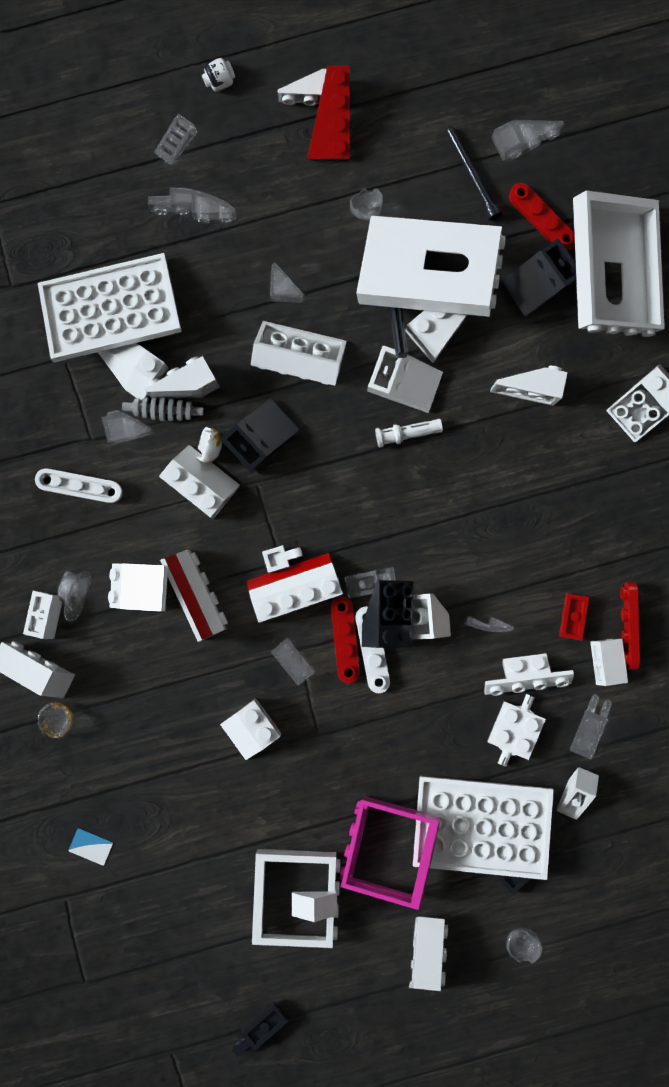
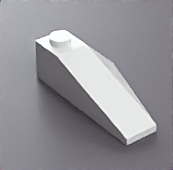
M137 343L98 352L124 389L137 399L140 398L141 402L143 398L149 396L144 390L148 387L147 384L154 379H161L168 370L167 365Z

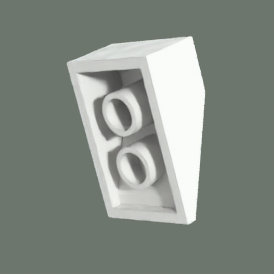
M549 366L548 368L498 379L491 387L490 392L554 406L562 399L567 372L562 371L560 367Z
M112 564V569L110 570L111 591L108 595L110 608L165 611L168 566Z

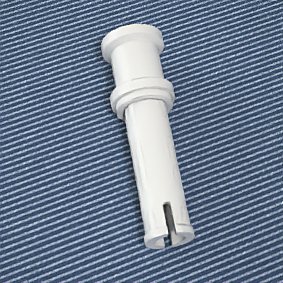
M436 419L401 427L396 424L392 428L382 430L376 428L375 432L380 448L384 444L394 442L400 444L405 439L442 433L443 428L441 420Z

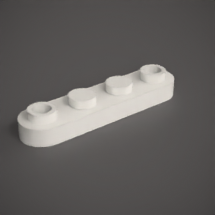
M41 469L35 476V483L38 488L54 493L107 503L118 502L123 493L121 486L110 480L52 469ZM50 476L51 482L46 484L45 478ZM110 489L115 490V494L113 496H109L108 491Z
M362 607L357 611L355 618L368 686L375 693H383L390 685L384 648L362 647V616L368 608ZM381 678L383 680V684L381 686H376V679Z

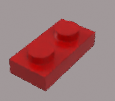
M566 593L559 637L576 640L583 639L589 597Z

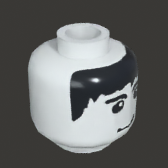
M218 58L205 64V74L202 75V78L207 88L211 86L215 92H218L233 84L235 74L229 61L225 62L224 59Z

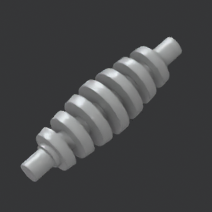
M157 397L152 398L151 404L149 398H143L142 403L140 398L134 399L132 403H122V411H130L136 417H139L140 412H142V417L147 419L150 413L152 420H157L159 413L160 421L166 420V414H168V421H174L175 414H177V420H183V415L186 416V420H191L193 416H203L204 413L203 407H194L192 402L188 401L186 406H184V402L178 400L177 406H175V399L170 398L167 405L166 397L160 398L159 405Z

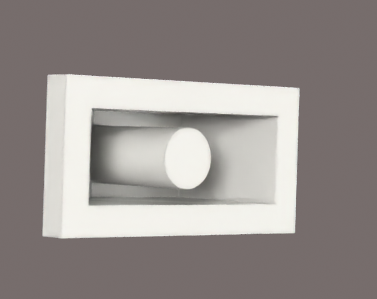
M578 767L568 780L557 811L577 820L596 797L599 776Z

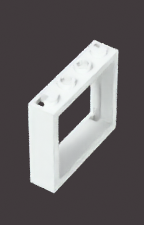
M257 849L252 945L333 948V940H337L338 926H333L334 918H338L339 904H337V916L327 918L326 936L262 933L266 861L329 864L328 892H337V895H339V882L335 881V874L340 873V859H336V852Z

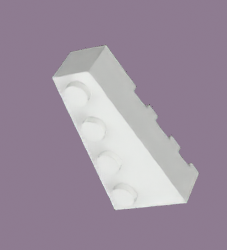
M424 310L407 324L405 332L429 360L434 363L467 317V314Z

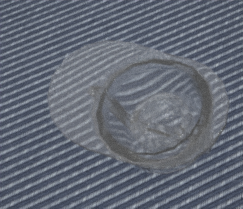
M67 571L58 586V597L65 604L64 615L69 622L74 621L81 613L86 593L91 584V573L88 571H83L80 574Z

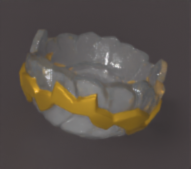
M57 702L49 703L39 711L37 724L43 734L51 738H61L70 731L73 715L64 704Z

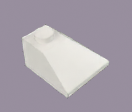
M413 595V639H433L451 636L449 614L435 595Z

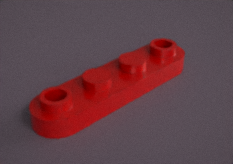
M524 183L515 184L509 193L510 202L550 243L559 238L568 252L571 251L575 246V233L528 185ZM523 191L525 195L519 196L517 192ZM563 237H568L569 242H564Z
M625 582L624 587L620 589L621 599L624 600V608L621 609V620L624 622V630L622 631L621 638L623 644H625L624 656L627 669L638 670L640 665L638 587L636 582Z
M339 596L331 604L337 672L339 679L349 684L355 682L360 673L353 605L349 598ZM339 603H344L346 605V609L344 611L338 610ZM348 668L353 671L350 677L344 674V671Z

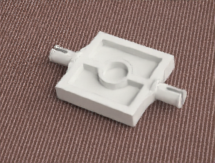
M526 694L522 706L503 702L487 741L503 751L498 764L506 767L511 755H518L529 760L546 720L535 715L530 710L535 699L534 697Z

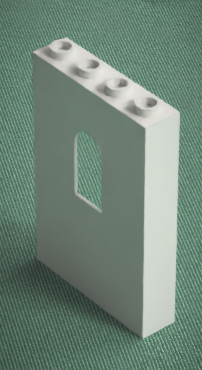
M585 191L573 198L579 329H588L589 333L601 332L603 330L606 331V334L624 332V335L642 333L643 337L656 335L655 332L664 329L659 200ZM604 262L621 263L622 301L618 305L611 304L606 297Z
M371 216L357 287L358 303L490 317L491 308L495 309L497 295H493L494 288L498 289L500 275H496V272L502 266L503 255H499L500 249L505 247L506 236H502V227ZM426 251L463 254L468 258L469 265L462 272L424 269Z

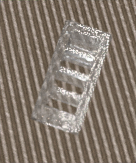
M177 114L154 153L172 166L197 133L195 125L180 114ZM180 127H183V128L186 129L187 131L184 132L183 130L180 129ZM175 133L181 136L182 139L180 140L177 137H175ZM171 140L178 146L175 148L169 144V141ZM166 147L171 152H173V154L169 155L164 151V148Z

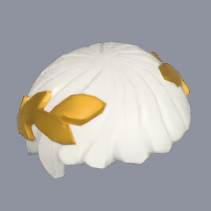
M206 427L202 431L198 446L201 456H197V459L202 462L210 463L220 453L222 441L221 435L216 429Z

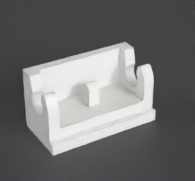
M33 591L23 634L42 639H54L64 596Z
M622 639L590 641L596 685L609 686L628 683Z

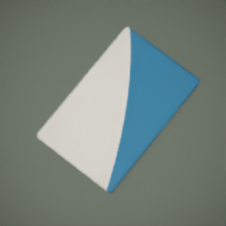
M78 828L69 852L104 865L113 842Z

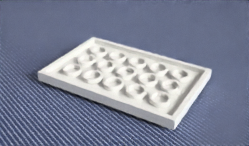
M164 253L38 283L49 352L53 363L182 332Z
M420 776L417 811L442 817L430 868L547 880L553 788ZM416 820L414 867H419L429 826V823Z

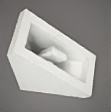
M292 892V916L312 922L337 916V892Z

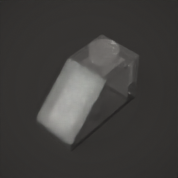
M120 410L110 411L107 413V416L102 417L107 441L111 445L154 435L150 427L128 414L120 412Z
M393 567L344 577L349 598L373 594L377 580H396Z

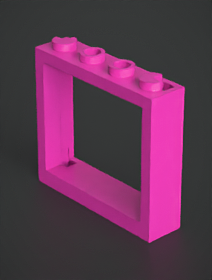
M365 796L361 801L357 802L354 814H357L356 823H352L349 832L352 840L350 845L347 844L344 857L347 858L346 866H342L340 871L341 887L419 910L422 905L442 817ZM369 807L429 823L413 895L353 878Z

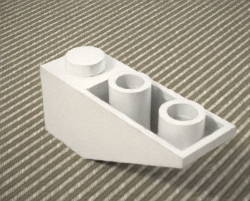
M321 69L278 89L279 102H283L286 105L304 103L308 106H314L319 104L327 69Z

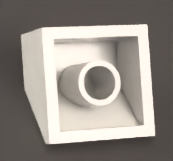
M256 698L220 724L245 760L257 754L281 736V732Z

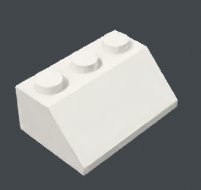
M188 445L172 459L159 477L214 519L240 485L212 462L205 463L197 459V456H201V454Z

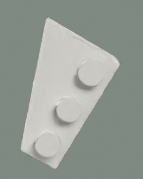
M12 641L11 644L1 643V673L40 696L64 698L75 674L51 661L41 658V655L33 651L23 649L24 646L15 641Z
M416 917L413 941L414 953L411 962V968H413L412 981L409 983V988L441 991V986H445V972H442V962H446L447 949L443 948V940L447 939L448 925H444L445 919Z

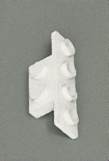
M547 654L503 659L506 679L485 681L484 692L485 695L498 696L504 692L513 691L514 693H520L528 689L543 690L551 686L565 687L572 684L574 672L570 670L551 673Z

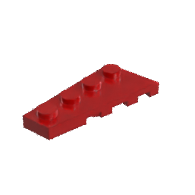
M327 66L307 159L350 158L349 66Z

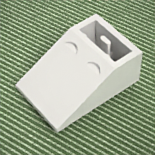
M383 346L367 391L429 413L443 372L409 355L406 358H397L395 349Z
M196 356L188 360L186 366L180 369L176 367L167 372L168 376L161 380L157 378L147 384L148 387L144 390L151 398L184 399L202 398L220 387L203 356L200 358Z
M661 364L649 372L606 410L634 442L638 441L669 415V373Z

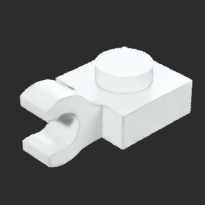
M279 546L262 552L268 573L290 567L288 560L303 556L300 547L285 552L284 546Z

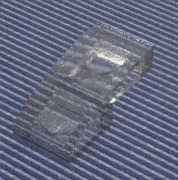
M467 616L464 623L470 627L490 632H509L514 628L492 617L488 624H485Z

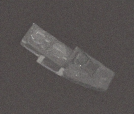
M170 187V196H148V206L151 212L158 215H164L167 212H176L177 214L184 215L192 212L194 220L201 223H207L210 220H219L224 223L237 220L236 210L233 206L205 192Z

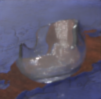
M364 188L350 200L351 213L361 220H370L371 216H378L383 208V194L376 188L373 192H369Z
M528 928L514 929L507 937L506 947L509 955L519 963L522 961L534 963L541 957L543 948L538 935L533 930Z

